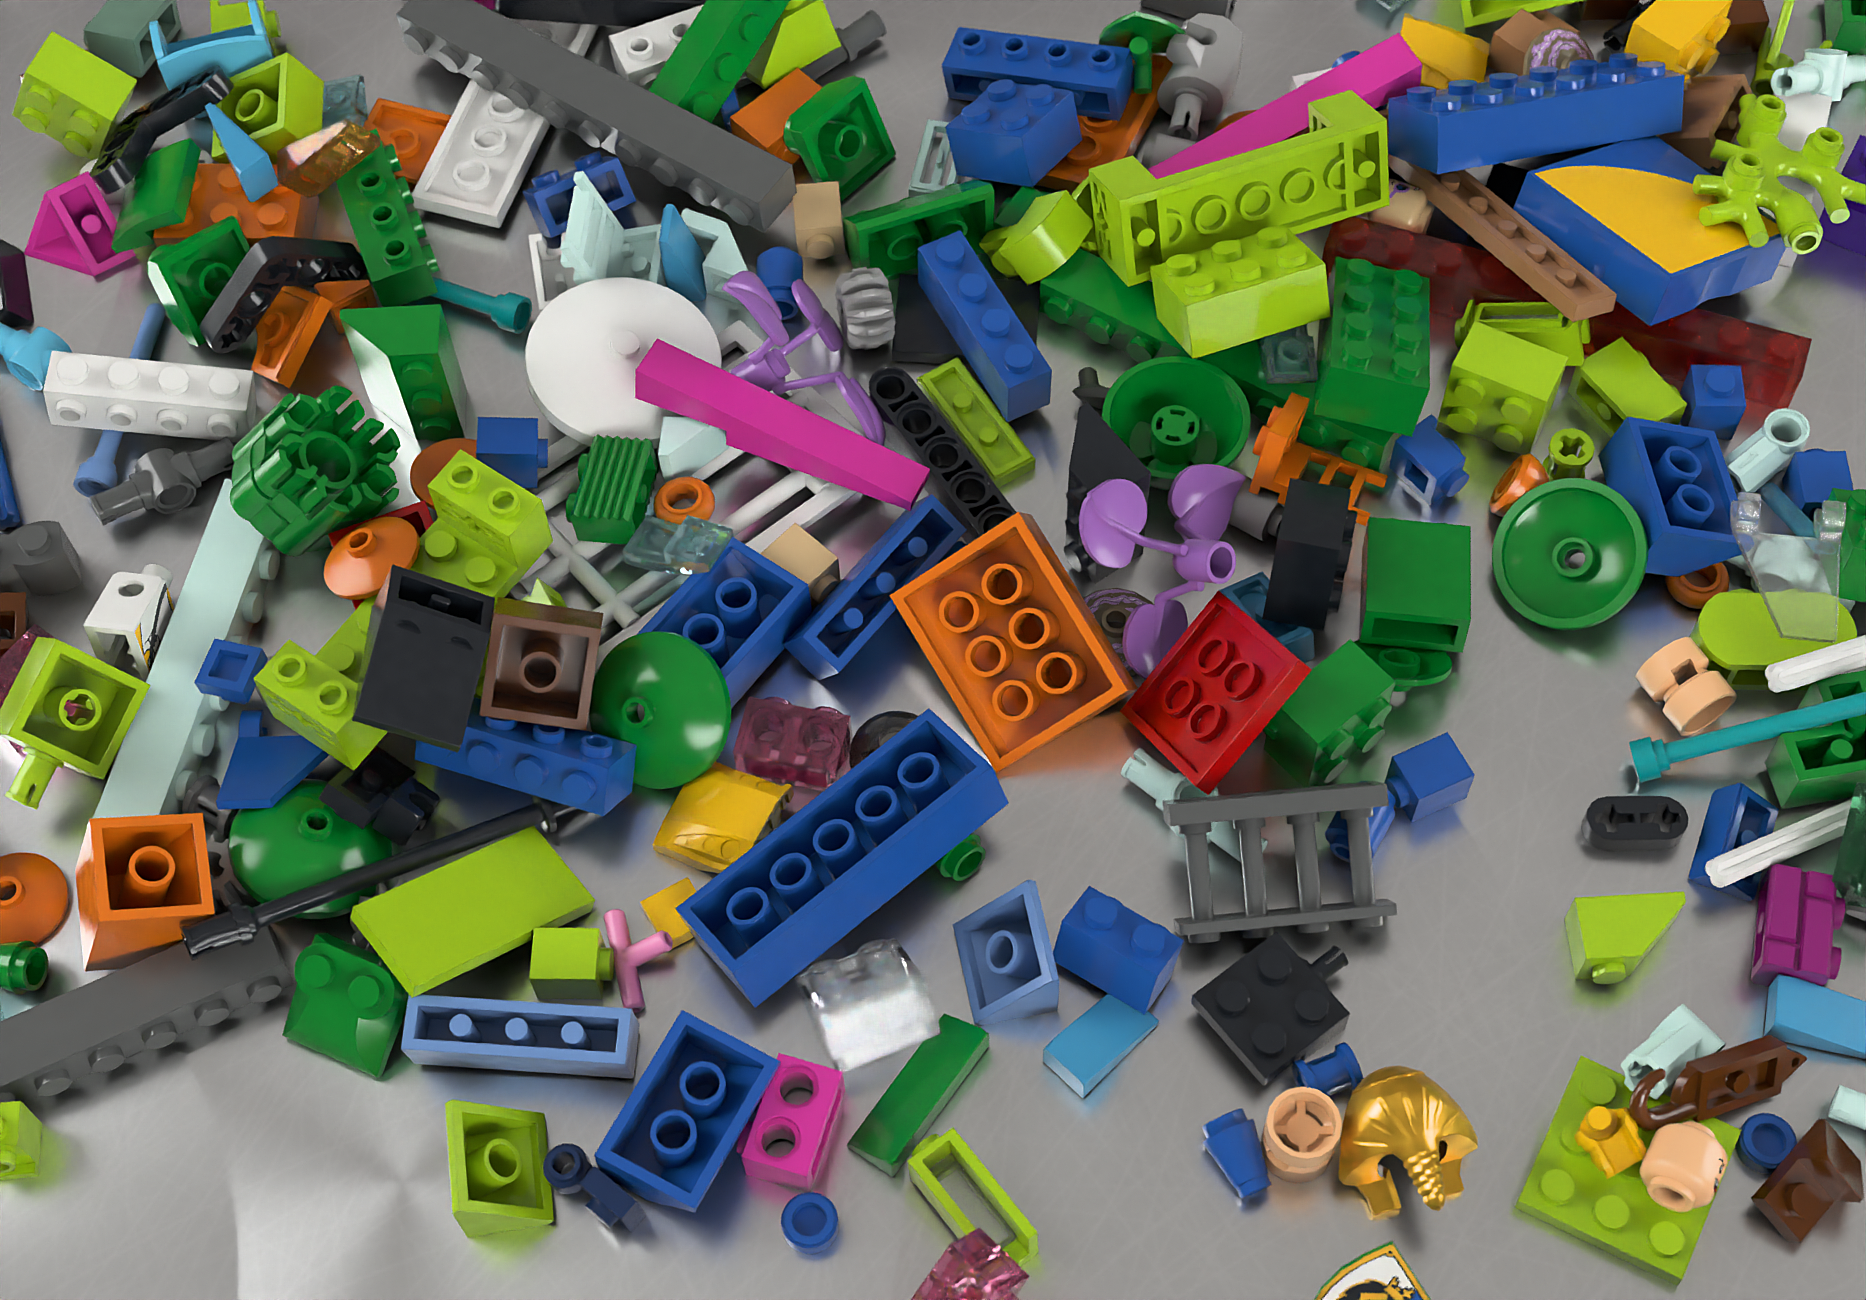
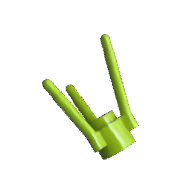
M1784 0L1772 43V29L1767 27L1759 48L1755 74L1750 84L1751 90L1757 97L1773 95L1771 79L1774 72L1780 68L1794 66L1793 59L1784 53H1780L1795 0ZM1825 40L1819 48L1830 49L1832 41Z

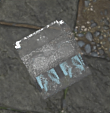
M896 938L891 940L877 939L867 942L855 954L840 960H821L811 965L806 973L795 977L798 989L825 1054L836 1070L846 1072L941 1034L923 975Z

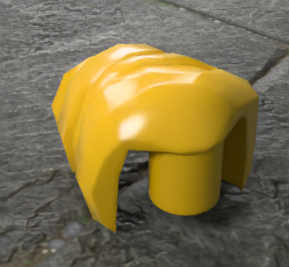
M1597 1106L1589 1109L1574 1135L1576 1143L1585 1152L1590 1153L1591 1162L1599 1171L1604 1172L1606 1179L1643 1160L1647 1153L1646 1146L1638 1135L1639 1127L1630 1116L1629 1108L1627 1107L1607 1109Z

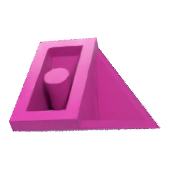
M89 171L44 193L24 251L26 256L90 276H96L136 256L133 249L116 253L111 248L117 221L94 180L90 177Z

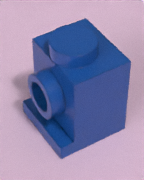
M1432 414L1416 425L1412 437L1402 435L1395 440L1389 468L1429 506L1444 495L1448 497L1454 496L1465 486L1469 479V475L1463 470L1466 457L1453 440L1447 437L1444 438L1436 430L1438 419Z

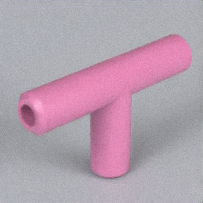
M612 909L607 911L603 918L609 945L614 951V968L623 1008H630L634 1013H638L645 1007L637 966L670 951L673 941L667 932L661 930L632 945L625 912L620 909Z

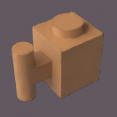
M1521 9L1494 32L1487 65L1499 73H1513L1523 76L1525 54L1530 43L1541 32L1558 27L1572 30L1579 36L1581 32L1547 10L1528 13Z

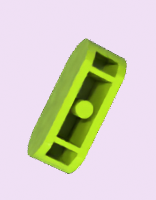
M1736 589L1729 592H1720L1707 601L1689 637L1692 638L1709 659L1707 671H1719L1733 690H1770L1768 687L1769 680L1765 676V670L1769 665L1857 638V629L1849 611L1839 601L1825 593H1805L1795 589L1780 593H1754L1748 589ZM1812 683L1791 690L1808 691Z

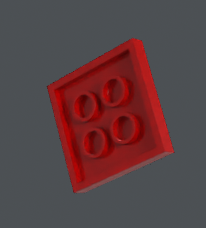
M1218 590L1120 712L1195 787L1209 795L1288 698L1296 691L1312 669Z

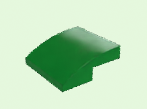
M191 138L166 146L145 158L138 173L127 183L111 248L116 253L155 244L153 239L154 229L185 222L201 154V149Z

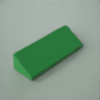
M944 1013L851 1137L847 1147L891 1177H894L989 1047V1033L978 1026Z

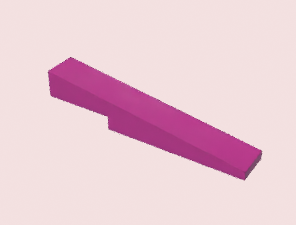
M1397 33L1151 167L1148 171L1156 179L1307 134L1309 133L1308 102L1352 90L1374 109L1387 104L1388 98L1407 95V89L1420 87L1422 63L1402 36Z
M658 338L635 370L636 399L725 430L726 445L909 511H911L929 478L930 468Z

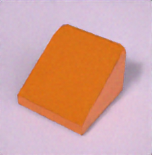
M368 280L334 281L314 284L316 294L332 302L326 317L338 334L345 332L340 320V309L378 307L372 286Z

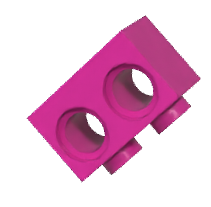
M778 1053L777 1060L780 1061V1066L759 1101L761 1103L754 1122L748 1120L739 1136L737 1153L742 1154L746 1175L802 1192H811L845 1093L843 1071ZM803 1087L812 1092L811 1097L801 1104H791L784 1100L787 1092L793 1088ZM776 1139H788L795 1144L793 1149L782 1157H774L765 1152L767 1146Z

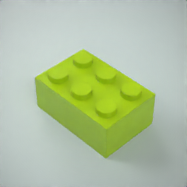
M1286 226L1267 227L1260 230L1257 235L1238 241H1220L1214 244L1211 249L1191 255H1174L1168 258L1165 263L1150 267L1157 319L1192 359L1331 317L1326 265Z

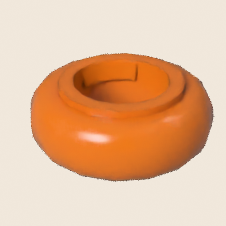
M690 476L677 477L666 482L659 488L654 497L653 510L658 521L666 528L677 532L692 531L701 527L710 519L715 509V496L710 486L701 479ZM680 500H696L691 507L686 509L672 508Z
M1722 562L1694 571L1709 580V587H1696L1688 582L1685 575L1679 577L1666 576L1665 578L1668 591L1673 598L1684 606L1695 609H1702L1714 595L1720 592H1728L1730 582L1727 569Z

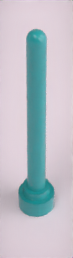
M433 277L438 292L431 296L491 315L492 321L497 322L498 327L516 334H520L526 329L532 314L530 298L513 292H509L506 295L499 294L497 297Z
M1866 692L1665 744L1663 739L1652 741L1651 737L1630 741V749L1640 782L1661 778V772L1670 770V764L1778 737L1783 733L1805 730L1866 714Z

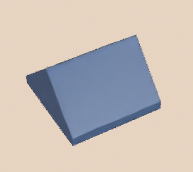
M1026 880L953 924L974 1024L987 1025L1058 1011L1060 982L1036 881Z

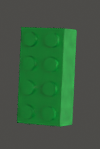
M1335 257L1327 281L1331 317L1319 320L1314 414L1412 437L1430 390V278L1422 277L1410 270L1402 269L1396 271L1375 266L1363 259L1349 260Z

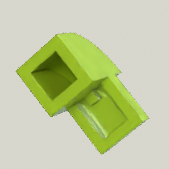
M1067 190L1036 197L1018 224L988 231L979 245L991 258V262L997 270L1004 273L1007 278L1020 275L1028 285L1045 278L1063 265L1076 252L1095 224Z

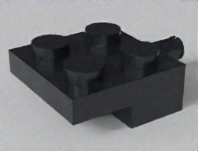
M1275 932L1194 993L1191 1004L1258 1081L1265 1086L1292 1065L1294 1061L1299 1058L1303 1061L1345 1030L1350 1012L1331 993L1326 980L1341 968L1347 966L1348 959L1344 953L1339 955L1341 950L1339 947L1332 946L1330 950L1313 963H1309L1307 960L1299 957L1286 941Z

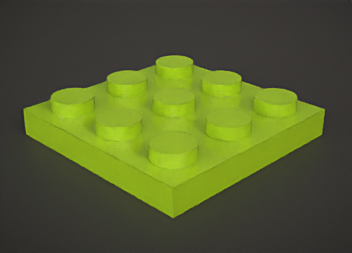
M1580 1056L1514 1207L1677 1286L1684 1277L1722 1178L1712 1201L1703 1207L1692 1208L1688 1212H1677L1667 1209L1649 1196L1648 1188L1643 1183L1640 1175V1167L1643 1160L1606 1179L1604 1172L1599 1171L1591 1162L1590 1153L1585 1152L1576 1143L1574 1135L1580 1127L1586 1112L1591 1108L1597 1106L1607 1109L1629 1108L1632 1091L1624 1084V1075L1584 1056ZM1663 1094L1657 1100L1649 1096L1647 1102L1648 1109L1670 1102V1096ZM1715 1117L1697 1122L1709 1128L1714 1133L1715 1139L1723 1146L1728 1159L1727 1168L1741 1130ZM1639 1127V1138H1642L1648 1151L1656 1131H1646Z

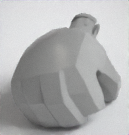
M1199 13L1184 21L1181 29L1187 35L1175 34L1170 40L1166 57L1173 65L1159 87L1157 94L1160 107L1172 116L1168 136L1179 138L1180 130L1184 128L1183 139L1196 141L1199 122L1214 119L1231 99L1239 78L1243 49V33L1233 22L1224 16Z

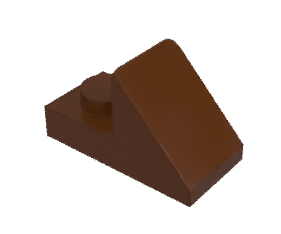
M1818 1119L1751 1197V1200L1786 1241L1801 1242L1835 1201L1861 1202L1864 1199L1861 1161L1826 1119Z

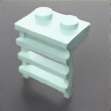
M584 171L575 172L573 180L577 186H574L565 239L561 242L560 248L562 251L560 263L564 268L574 267L575 269L574 282L580 285L603 278L623 277L642 279L666 287L659 246L661 224L624 229Z

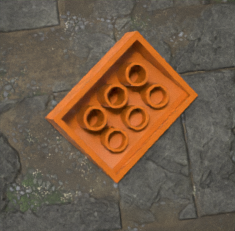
M1017 512L889 595L996 773L1093 718L1138 689L1032 514Z

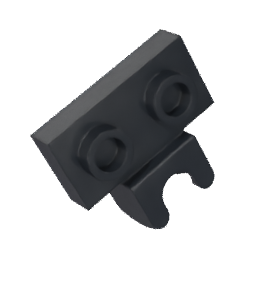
M377 745L354 771L347 766L326 784L318 798L331 807L340 818L353 822L361 829H364L375 819L372 828L399 846H406L414 830H422L440 801L438 794L413 778L416 773L414 770Z

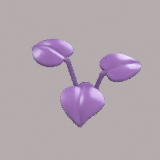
M740 271L732 276L724 284L722 290L738 299L769 337L756 351L748 355L749 358L731 369V374L766 391H773L777 396L790 390L834 382L862 425L867 438L884 446L886 433L882 417L871 398L854 377L848 379L843 372L838 371L785 382V376L791 373L785 356L817 332L830 351L836 352L843 347V336L838 325L828 311L823 308L814 291L801 279H797L792 283L791 288L794 298L811 325L789 342L788 333L781 322V311L761 279L751 271ZM774 344H776L777 346H783L779 350L777 348H774L771 351H769L774 346Z
M1197 464L1185 468L1175 477L1168 494V507L1174 517L1178 519L1174 525V530L1180 533L1185 541L1180 545L1148 538L1139 534L1147 520V503L1141 489L1129 480L1118 478L1106 480L1089 491L1082 503L1079 515L1080 536L1085 550L1096 563L1109 568L1125 567L1132 559L1136 543L1143 547L1172 553L1174 569L1182 578L1188 580L1184 584L1158 593L1155 596L1154 605L1145 603L1138 605L1131 612L1125 624L1122 641L1125 658L1130 667L1144 680H1146L1188 628L1187 614L1183 604L1177 600L1170 599L1190 591H1203L1204 582L1223 584L1232 577L1235 571L1236 555L1234 549L1230 544L1218 541L1230 519L1236 495L1246 479L1245 476L1232 469L1220 465Z

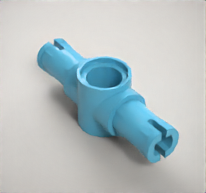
M0 322V355L3 356L7 368L26 386L37 391L43 390L51 352L72 353V350L62 338L44 327H37L30 333L22 329L16 331Z

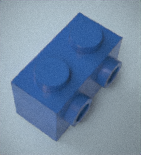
M600 151L575 160L576 169L559 175L558 170L555 169L531 180L534 187L523 191V194L537 227L543 236L552 238L566 232L574 186H577L573 180L575 172L584 171L611 211L636 202L618 157H602Z
M1088 886L1063 918L1053 950V956L1057 964L1145 1015L1171 979L1184 940L1172 934L1164 926L1153 923L1127 908L1117 899L1106 896L1093 887Z

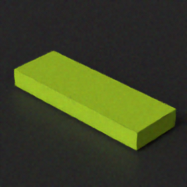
M958 357L917 378L918 387L997 488L1035 469V457L1009 423L1006 422L1005 418Z

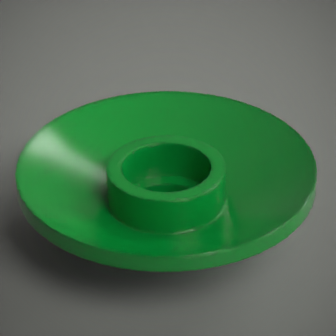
M1359 639L1354 642L1396 681L1394 692H1405L1410 690L1411 687L1438 683L1446 679L1451 673L1452 660L1445 651L1359 643Z

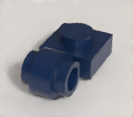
M570 1143L560 1144L551 1149L546 1155L543 1163V1172L551 1186L564 1194H572L581 1189L584 1190L591 1198L585 1207L610 1229L618 1221L628 1231L632 1232L646 1216L634 1198L596 1166L593 1167L591 1165L590 1159L579 1146ZM575 1163L570 1172L561 1174L566 1165Z

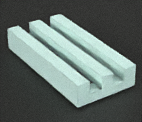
M927 120L908 189L909 197H916L945 187L941 186L951 149L945 126L950 122ZM936 132L944 133L930 184L923 183ZM954 161L947 185L960 184L962 176L957 175Z

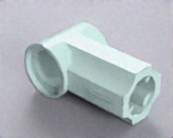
M1788 408L1777 409L1771 412L1765 419L1762 428L1724 458L1737 498L1743 501L1746 500L1777 473L1786 471L1795 452L1803 451L1810 433L1809 422L1803 414ZM1776 438L1784 439L1788 443L1779 441Z
M1682 1004L1660 1023L1648 1040L1633 1050L1620 1064L1625 1074L1624 1084L1633 1092L1638 1082L1645 1075L1653 1070L1662 1068L1666 1071V1077L1654 1086L1649 1095L1657 1100L1674 1087L1678 1076L1686 1068V1062L1722 1051L1726 1043L1685 1004Z

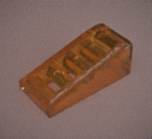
M344 119L278 150L277 179L281 185L307 198L314 197L380 146V137L352 121Z

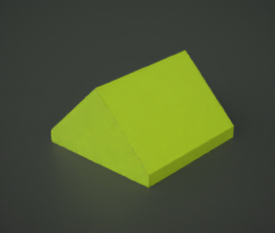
M453 1099L446 1102L445 1112L452 1214L466 1237L543 1226L553 1222L551 1184L547 1181L543 1172L544 1159L548 1154L545 1114Z

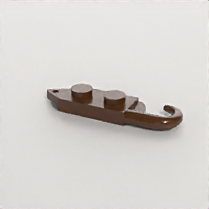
M1767 1035L1686 1062V1068L1683 1069L1674 1084L1670 1102L1648 1109L1647 1102L1651 1090L1666 1077V1071L1658 1068L1645 1075L1634 1088L1629 1101V1114L1636 1121L1638 1127L1646 1131H1656L1664 1125L1682 1123L1691 1119L1695 1122H1700L1781 1094L1782 1083L1807 1060V1057L1796 1050L1788 1048L1786 1043L1774 1036Z

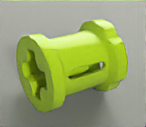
M1565 428L1557 431L1551 437L1548 447L1549 455L1542 464L1549 476V482L1564 478L1585 479V466L1592 460L1595 451L1594 442L1588 434L1582 430ZM1579 446H1581L1579 455L1577 457L1576 454L1578 452ZM1558 464L1556 474L1554 475L1556 465Z

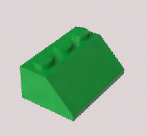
M976 179L960 184H950L940 190L916 197H906L896 203L872 210H862L854 215L842 218L844 248L853 269L878 267L884 273L888 282L899 279L900 274L918 273V247L961 230L976 255L986 253L979 244L988 231L994 230V189L992 185Z
M441 304L340 309V320L370 402L416 440L439 442L450 438H465L467 388Z

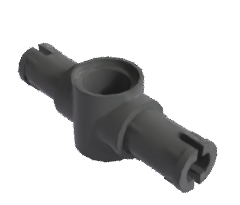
M224 437L214 442V444L189 454L185 451L175 454L173 450L168 448L151 450L137 461L134 467L135 473L129 475L130 480L89 497L93 510L102 526L141 508L147 511L155 507L158 512L163 514L178 512L194 500L196 489L202 486V481L233 468L232 451L234 446L228 437Z

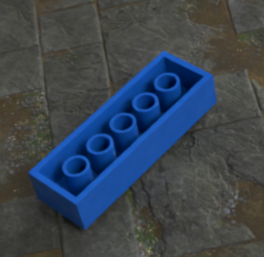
M1617 53L1610 55L1608 62L1598 63L1595 60H1574L1570 62L1569 68L1558 70V68L1552 66H1539L1531 68L1529 75L1518 76L1513 73H1496L1489 76L1488 82L1477 83L1474 80H1454L1448 83V88L1440 90L1426 86L1412 87L1407 89V95L1388 98V154L1433 173L1441 174L1682 131L1685 75L1665 69L1666 64L1663 62L1638 61V55Z
M928 708L675 909L698 944L756 1008L998 813L1009 802L993 767Z

